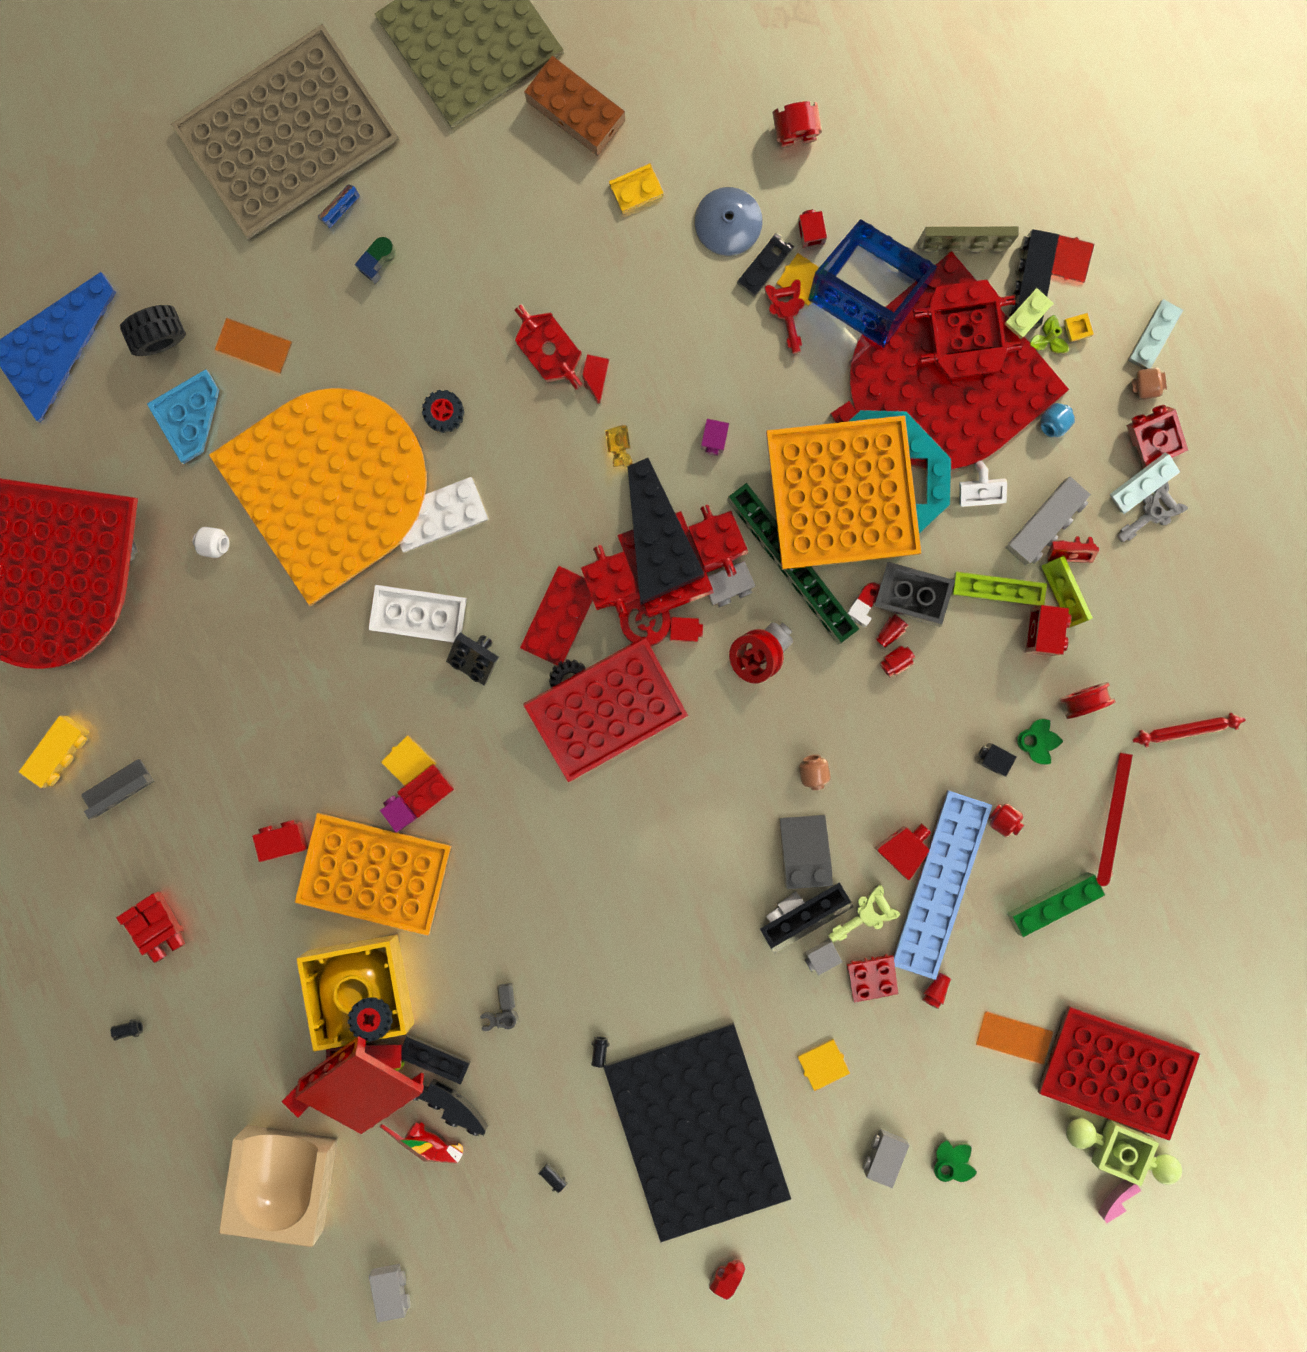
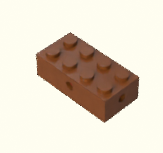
M551 56L524 91L527 103L596 156H599L625 122V111L554 56Z

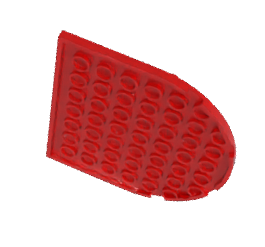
M952 251L884 307L867 325L854 349L849 372V388L857 413L860 410L907 412L951 458V470L972 465L992 455L1070 389L1036 349L1030 346V342L1025 337L1020 339L1004 325L1009 318L1002 309L1001 315L1005 342L1021 340L1022 350L1008 352L999 372L948 379L935 366L934 362L920 363V355L933 353L932 333L929 319L927 317L914 319L913 309L929 306L937 286L977 281ZM985 305L941 311V315L984 309ZM962 326L960 333L964 337H970L972 330L968 326ZM910 459L911 466L926 470L927 459Z
M0 478L1 661L30 669L61 667L85 657L104 641L116 624L125 600L138 498Z

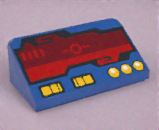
M346 185L318 215V218L328 228H331L360 197L357 189L352 185Z

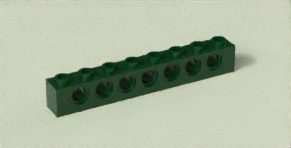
M745 483L728 496L727 502L835 642L841 644L857 632L859 627L812 567L782 570L776 520L751 487Z

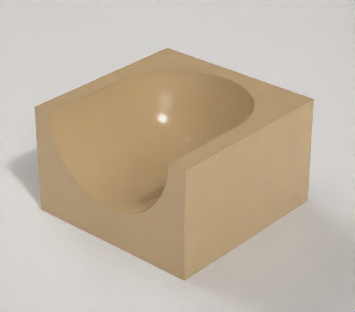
M247 1125L233 1139L219 1233L313 1247L325 1226L338 1138Z

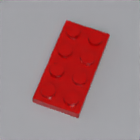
M558 566L520 649L557 666L559 665L558 662L562 661L563 663L593 602L584 577Z

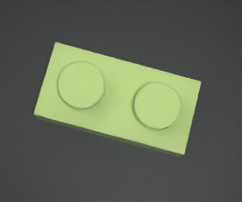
M1036 288L1004 325L1022 339L1054 303Z

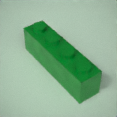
M1086 872L1008 912L1007 915L1016 933L1025 937L1105 896V893L1098 884L1095 874Z

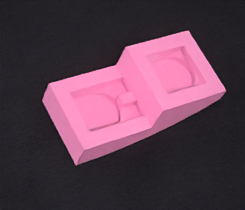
M1124 1180L1107 1196L1098 1212L1106 1223L1126 1212L1122 1203L1141 1191L1138 1185Z

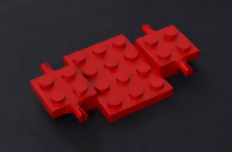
M705 505L706 510L702 506L700 510L704 520L689 527L686 524L682 511L675 513L705 577L645 603L644 606L649 617L713 594V588L707 576L708 572L724 566L728 577L732 576L731 572L733 576L737 573L732 562L737 557L748 554V549L732 511L713 516L709 505ZM633 529L617 535L623 552L606 556L603 546L598 545L601 554H599L597 547L593 548L597 560L594 563L581 567L596 610L615 606L619 618H623L621 609L625 617L628 615L624 604L640 598Z

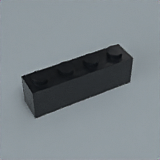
M1032 229L1027 236L1023 237L1021 250H1024L1023 258L1019 259L1017 272H1020L1019 280L1015 281L1013 287V294H1016L1015 305H1010L1008 316L1011 317L1036 288L1046 297L1048 296L1059 234ZM1044 315L1032 328L1037 329L1042 325Z
M839 882L760 928L771 950L776 953L854 908Z

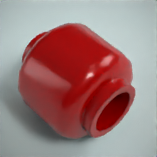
M999 804L988 818L991 820L990 827L1005 838L1010 837L1012 834L1017 836L1024 827V824L1021 823L1023 814L1010 804H1004L1003 806Z

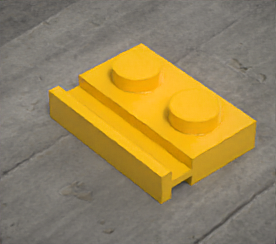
M651 163L609 181L622 214L664 196Z

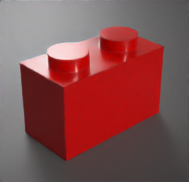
M294 820L280 823L281 828L273 830L272 825L258 829L259 833L252 835L259 862L308 849L302 822L295 824Z

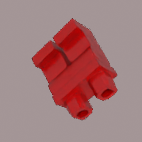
M161 891L151 894L137 903L136 906L131 907L116 917L120 925H124L131 935L141 955L147 954L154 963L167 956L161 946L165 942H167L172 951L185 945L181 932L184 930L179 925Z

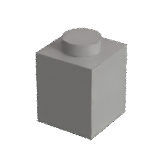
M830 939L806 951L808 958L805 959V962L810 971L815 970L818 976L842 963Z

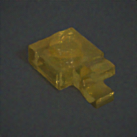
M620 425L605 430L608 453H613L614 456L613 467L632 465L631 456L626 452V449L630 448L627 425Z

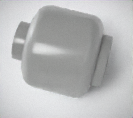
M772 622L765 629V631L776 637L783 653L793 643V639L790 636L792 630L783 622L780 625Z

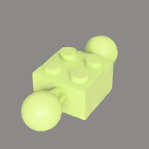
M1075 1119L1067 1126L1066 1136L1072 1146L1078 1149H1086L1091 1146L1096 1147L1091 1162L1098 1169L1139 1186H1142L1148 1169L1152 1171L1154 1178L1158 1182L1165 1185H1172L1181 1178L1182 1166L1178 1159L1169 1154L1154 1157L1159 1143L1147 1134L1110 1119L1107 1120L1102 1135L1096 1133L1094 1125L1086 1119Z

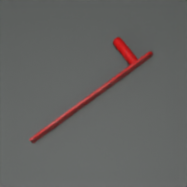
M1120 753L1097 876L1098 884L1103 887L1109 885L1113 876L1112 869L1133 754Z

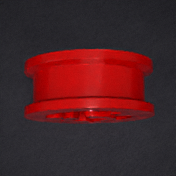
M640 598L627 603L625 608L628 615L625 617L622 611L623 618H620L622 632L631 643L642 638L634 634L629 627L631 613L634 610L638 611L635 617L636 624L642 621V616H646L647 619L651 618L644 609V604L641 605ZM669 610L660 613L663 622L658 632L653 631L656 619L650 620L648 627L644 624L637 626L639 631L647 633L645 638L650 647L659 644L667 636L671 623Z
M754 629L740 636L732 643L729 651V659L734 672L741 679L749 683L758 684L766 681L775 675L783 665L784 655L779 641L771 633L762 629ZM748 643H750L752 647L746 650ZM766 663V668L762 669L760 666Z
M1109 682L1090 686L1060 698V702L1065 703L1068 714L1065 715L1066 719L1086 715L1116 702L1115 698L1110 697L1107 689L1110 686Z

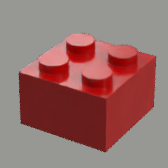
M1046 605L1030 608L1025 653L1047 656L1064 654V651L1068 648L1066 629L1071 624V614H1068L1069 608Z

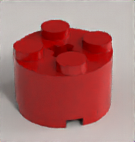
M810 101L796 102L785 105L784 111L779 112L777 108L772 112L776 138L781 143V147L792 146L794 141L803 140V143L814 142L817 140L816 136L822 133L817 102H814L813 106L810 105Z

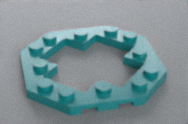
M860 410L850 421L905 416L910 459H927L926 503L916 504L920 533L950 505L951 458L907 412Z

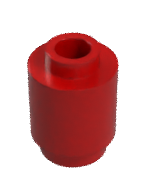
M901 645L884 656L880 666L890 678L893 675H899L912 666L915 656L908 646L904 648Z

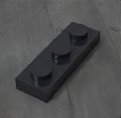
M410 1035L406 1036L402 1045V1060L461 1085L471 1061Z

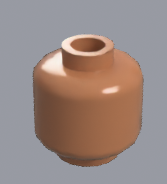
M1159 368L1139 370L1136 374V379H1132L1133 393L1138 392L1141 399L1162 396L1163 390H1167L1165 372H1161Z
M820 755L807 756L803 758V762L799 765L801 782L805 787H810L811 790H821L830 781L831 775L828 761L821 758Z

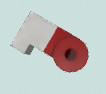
M871 582L862 588L847 611L852 620L862 627H866L872 619L867 614L873 604L876 603L880 590V585L875 582Z

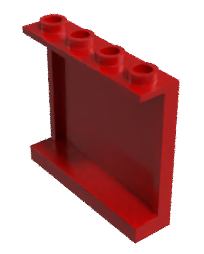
M358 1036L299 1078L295 1099L362 1134L368 1129L373 1128L383 1119L389 1117L399 1108L404 1107L405 1104L420 1096L424 1088V1074L421 1072L413 1079H410L364 1052L366 1040Z

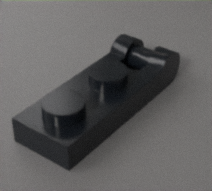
M777 232L737 281V284L754 298L794 249V246L790 242L787 244L781 239L782 236ZM775 246L781 250L778 256L772 252Z

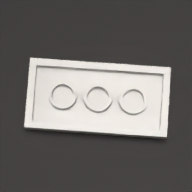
M469 477L425 494L417 521H415L411 530L400 543L404 553L489 520L473 478Z
M375 585L369 630L454 642L460 632L462 633L467 598Z

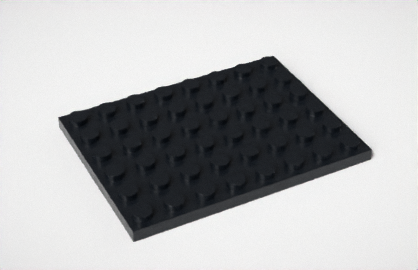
M734 1022L608 1063L603 1067L660 1243L791 1200Z

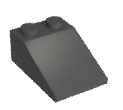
M887 562L875 606L920 622L941 627L955 580Z
M825 815L779 818L786 889L833 886Z

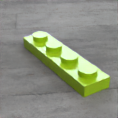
M955 572L954 574L955 582L952 595L1033 606L1045 605L1047 583Z

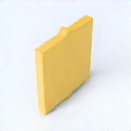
M797 253L789 266H785V271L776 284L781 288L789 287L794 280L799 279L801 282L799 298L803 299L805 304L809 306L816 295L822 292L821 288L830 277V274Z
M408 735L396 747H392V751L381 761L403 785H406L432 763L436 764Z
M834 1039L797 1056L804 1069L803 1074L805 1077H808L814 1091L850 1074L843 1060L844 1055L839 1052Z

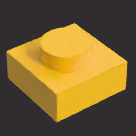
M1088 313L1067 318L1063 321L1070 343L1094 335Z

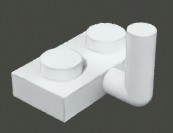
M981 460L974 463L979 472V481L960 482V506L1007 503L1006 479L988 480V468Z

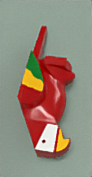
M415 1122L405 1138L383 1124L379 1126L399 1144L424 1162L456 1164L463 1155V1146L460 1143L447 1146L437 1135L425 1131L422 1122Z

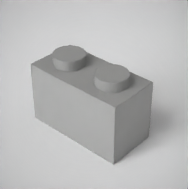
M745 561L734 565L737 572L734 576L731 572L732 576L728 577L726 570H722L708 577L714 592L708 595L712 606L718 604L720 608L731 603L730 598L736 595L743 598L752 593L751 589L755 587V584Z
M880 1129L879 1134H875L872 1139V1152L870 1156H866L862 1168L866 1178L893 1188L909 1148V1143L905 1138Z
M400 1264L372 1269L369 1280L377 1323L404 1318L408 1308H410L409 1294H405L406 1275L404 1271H401Z

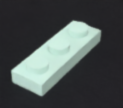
M1164 299L1160 301L1128 361L1143 369H1150L1183 310Z
M1164 453L1109 495L1120 512L1125 514L1180 473L1171 456L1168 453Z

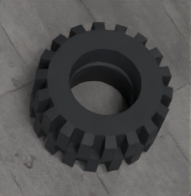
M156 305L142 309L127 317L120 324V330L131 354L135 356H149L166 351L177 345L186 336L175 307L171 305Z

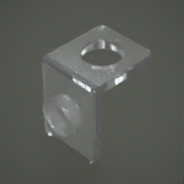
M848 324L845 330L857 342L860 341L864 345L849 361L848 365L851 366L870 347V344L861 336L862 331L859 329L855 330Z

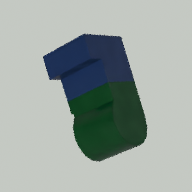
M379 237L354 265L362 274L376 284L381 278L378 271L385 262L394 258L395 247L390 239Z

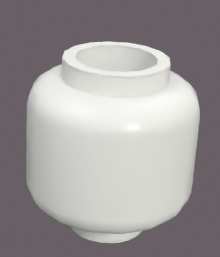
M202 527L193 536V545L196 552L201 556L219 558L229 548V538L222 529Z

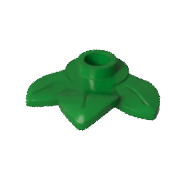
M1048 719L1034 721L1029 729L1021 731L1017 737L1018 747L1028 752L1032 761L1043 765L1051 764L1049 751L1054 750L1063 743V740L1056 733L1049 731L1051 723ZM1027 736L1032 739L1029 745H1026L1024 741Z
M948 1140L941 1143L936 1151L938 1161L934 1165L935 1176L943 1182L953 1179L958 1182H966L972 1179L977 1174V1171L968 1164L971 1156V1146L959 1144L952 1147ZM943 1166H948L947 1172H941Z

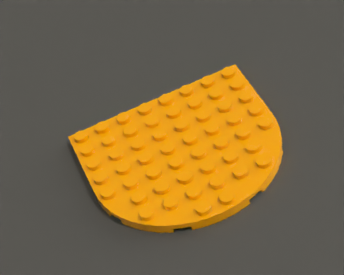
M322 389L298 396L209 454L309 606H312L393 551L403 541L415 521H417L426 494L427 471L423 451L410 426L393 408L383 401L366 393L350 389Z

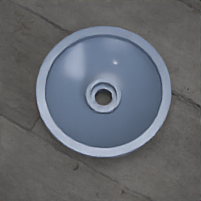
M734 187L718 188L707 194L699 203L695 213V230L701 243L710 251L724 256L738 255L751 248L759 238L762 229L761 209L756 200L744 190ZM732 214L733 219L728 220L725 218V215Z

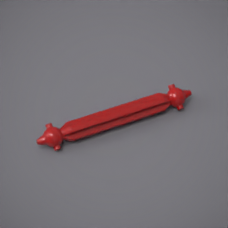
M1229 713L1227 719L1219 717L1157 729L1151 733L1140 730V734L1132 739V741L1147 748L1150 742L1160 743L1223 731L1228 727L1239 730L1240 724L1245 722L1246 719Z

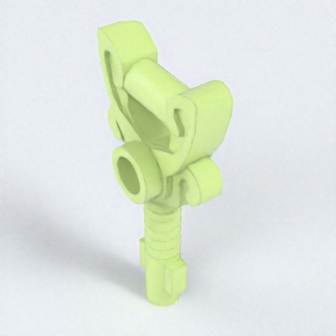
M881 884L871 891L868 898L861 896L858 899V904L860 905L857 908L858 916L842 926L839 924L832 929L833 932L829 934V937L833 942L838 939L842 941L848 937L847 933L862 923L869 927L873 925L875 929H880L883 926L882 921H890L900 916V912L890 908L883 897L884 888ZM874 901H876L883 914L879 915L874 911L872 904Z

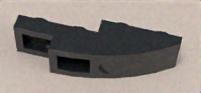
M434 1078L429 1086L423 1084L422 1094L414 1098V1101H419L420 1099L427 1102V1105L433 1109L440 1110L442 1108L444 1112L441 1118L445 1120L446 1124L452 1127L461 1126L466 1128V1131L474 1136H479V1134L484 1136L488 1125L477 1109L465 1097Z

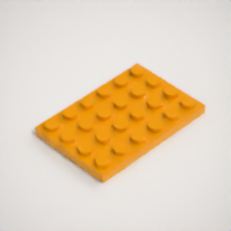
M317 813L295 903L429 936L452 846Z

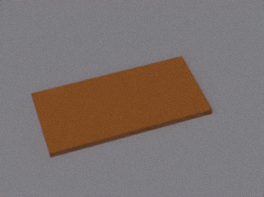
M226 318L215 350L281 374L292 341Z
M985 1011L976 1045L1044 1065L1053 1031Z

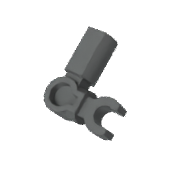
M512 983L497 986L499 1007L502 1012H498L496 1015L490 1012L481 1014V1019L487 1018L490 1020V1025L482 1027L483 1031H489L495 1026L497 1028L512 1029L517 1024L519 1017L517 1012L513 1010L515 1008Z

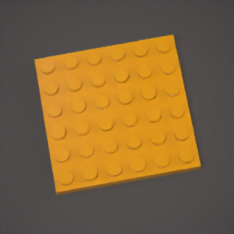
M905 416L766 431L782 570L921 554Z

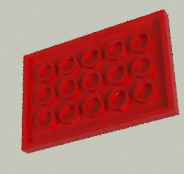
M645 636L523 703L568 782L688 716Z
M1068 1006L1038 1093L1170 1141L1200 1053Z

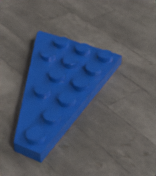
M102 272L0 339V368L37 422H42L45 419L43 417L50 404L54 403L57 392L62 389L70 375V369L76 359L78 360L81 356L82 349L87 345L95 331L94 327L101 315L105 314L107 305L116 294V291Z

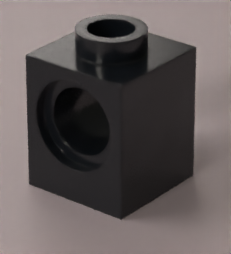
M988 743L987 746L983 745L977 756L980 758L978 764L1004 777L1008 775L1017 756L992 743Z

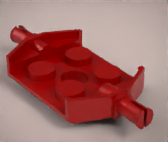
M519 305V309L516 308L514 310L522 320L521 328L515 339L516 344L546 382L566 379L575 390L579 389L583 383L575 375V369L581 359L582 352L575 346L551 312L531 316L524 309L523 305ZM553 344L556 347L555 352L551 355H546L543 352L544 345Z

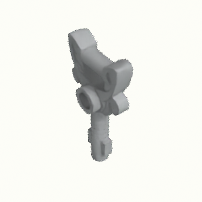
M1168 482L1154 491L1153 495L1150 494L1143 500L1144 504H1146L1143 506L1144 515L1133 524H1127L1120 529L1121 533L1117 537L1121 542L1125 540L1130 541L1137 535L1135 532L1150 521L1156 524L1160 522L1161 525H1168L1171 522L1170 517L1183 513L1188 509L1184 504H1177L1168 493ZM1159 498L1162 499L1170 510L1166 511L1160 505Z

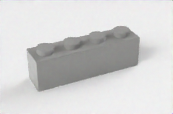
M1072 477L1066 478L1005 548L1024 565L1031 562L1035 564L1042 557L1043 553L1041 551L1046 545L1050 547L1052 542L1058 539L1056 535L1061 528L1065 530L1073 522L1074 519L1071 518L1076 511L1080 513L1088 505L1089 502L1086 500L1091 494Z

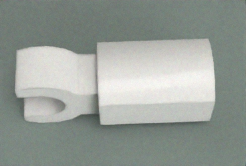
M795 891L778 903L779 907L766 915L771 923L802 905L804 901Z

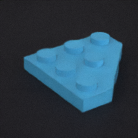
M206 369L147 403L177 457L183 464L204 452L220 392L209 371Z

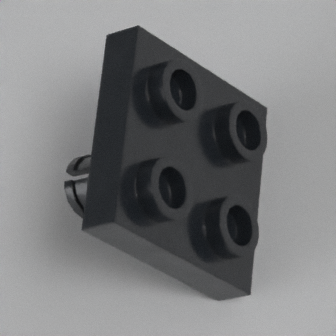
M460 632L453 642L446 662L454 669L468 675L473 681L485 686L499 658L488 650L492 646V641L488 638L484 643L483 641L487 636L481 635L478 641L475 642Z

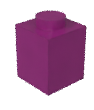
M712 419L706 420L701 449L705 450L706 454L718 456V453L723 454L729 423Z
M393 795L383 802L385 807L380 810L396 833L417 819V816L403 801L401 796L396 798Z

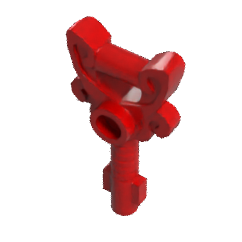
M796 279L792 282L791 286L775 289L771 285L765 286V294L772 304L769 307V313L772 315L777 314L778 318L785 319L789 337L786 339L787 346L791 348L792 354L800 353L802 342L801 337L797 336L793 318L798 315L799 310L803 309L805 301L799 298L801 291L800 280ZM792 295V299L788 302L778 301L777 299Z

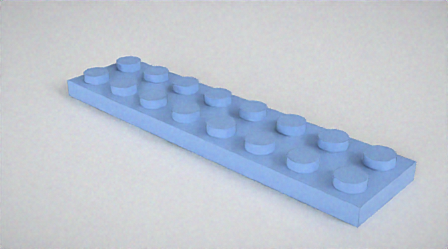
M947 790L929 845L930 851L925 857L893 955L895 967L936 980L992 808L991 804Z

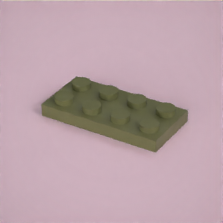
M1019 226L925 227L918 239V249H925L926 252H936L938 249H947L948 252H958L961 249H970L971 252H981L984 249L1003 252L1009 249L1019 236Z

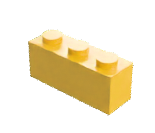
M59 716L19 770V773L40 788L52 787L59 780V773L63 767L66 768L73 761L74 757L72 755L76 749H80L86 743V736L89 731L69 716Z

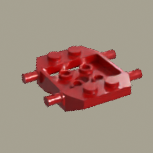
M987 279L937 286L929 306L913 309L914 319L924 317L929 319L932 333L933 353L920 355V363L934 362L935 366L948 379L999 372L1008 352L1022 350L1021 340L1005 342L1001 315L1002 306L1015 305V296L1000 297ZM985 305L984 309L941 315V311ZM962 326H968L972 330L970 337L961 335L960 328Z

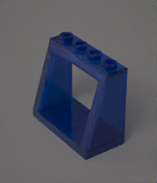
M860 219L815 272L808 300L884 348L933 280L937 266L930 260L915 253L912 249L897 242L891 236L876 229L873 225ZM858 246L918 282L895 312H892L836 277Z

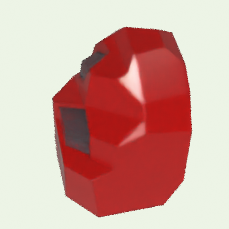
M733 1260L724 1266L718 1267L709 1283V1289L714 1294L729 1300L742 1280L745 1272L744 1263L740 1260Z

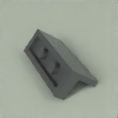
M137 759L82 793L81 796L88 806V809L84 811L88 819L97 818L155 782L142 760Z

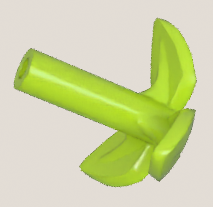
M1056 315L1049 317L1042 327L1046 336L1037 334L1030 341V346L1038 351L1044 350L1047 343L1050 344V349L1054 353L1062 354L1069 351L1067 342L1063 338H1057L1061 335L1062 329L1059 327Z

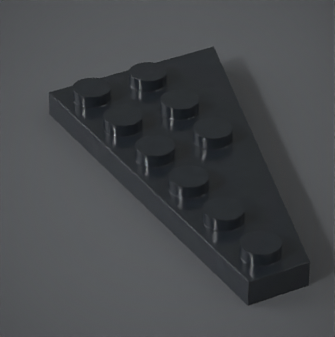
M648 457L627 466L641 605L705 577Z

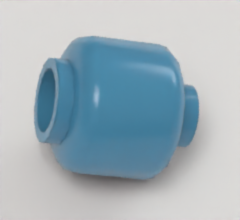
M1061 403L1052 404L1040 418L1041 429L1049 437L1063 436L1075 423L1072 408Z

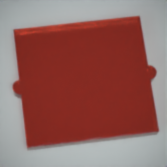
M1059 235L1052 275L1062 277L1065 281L1069 279L1084 283L1095 244L1079 240L1078 237L1070 238Z

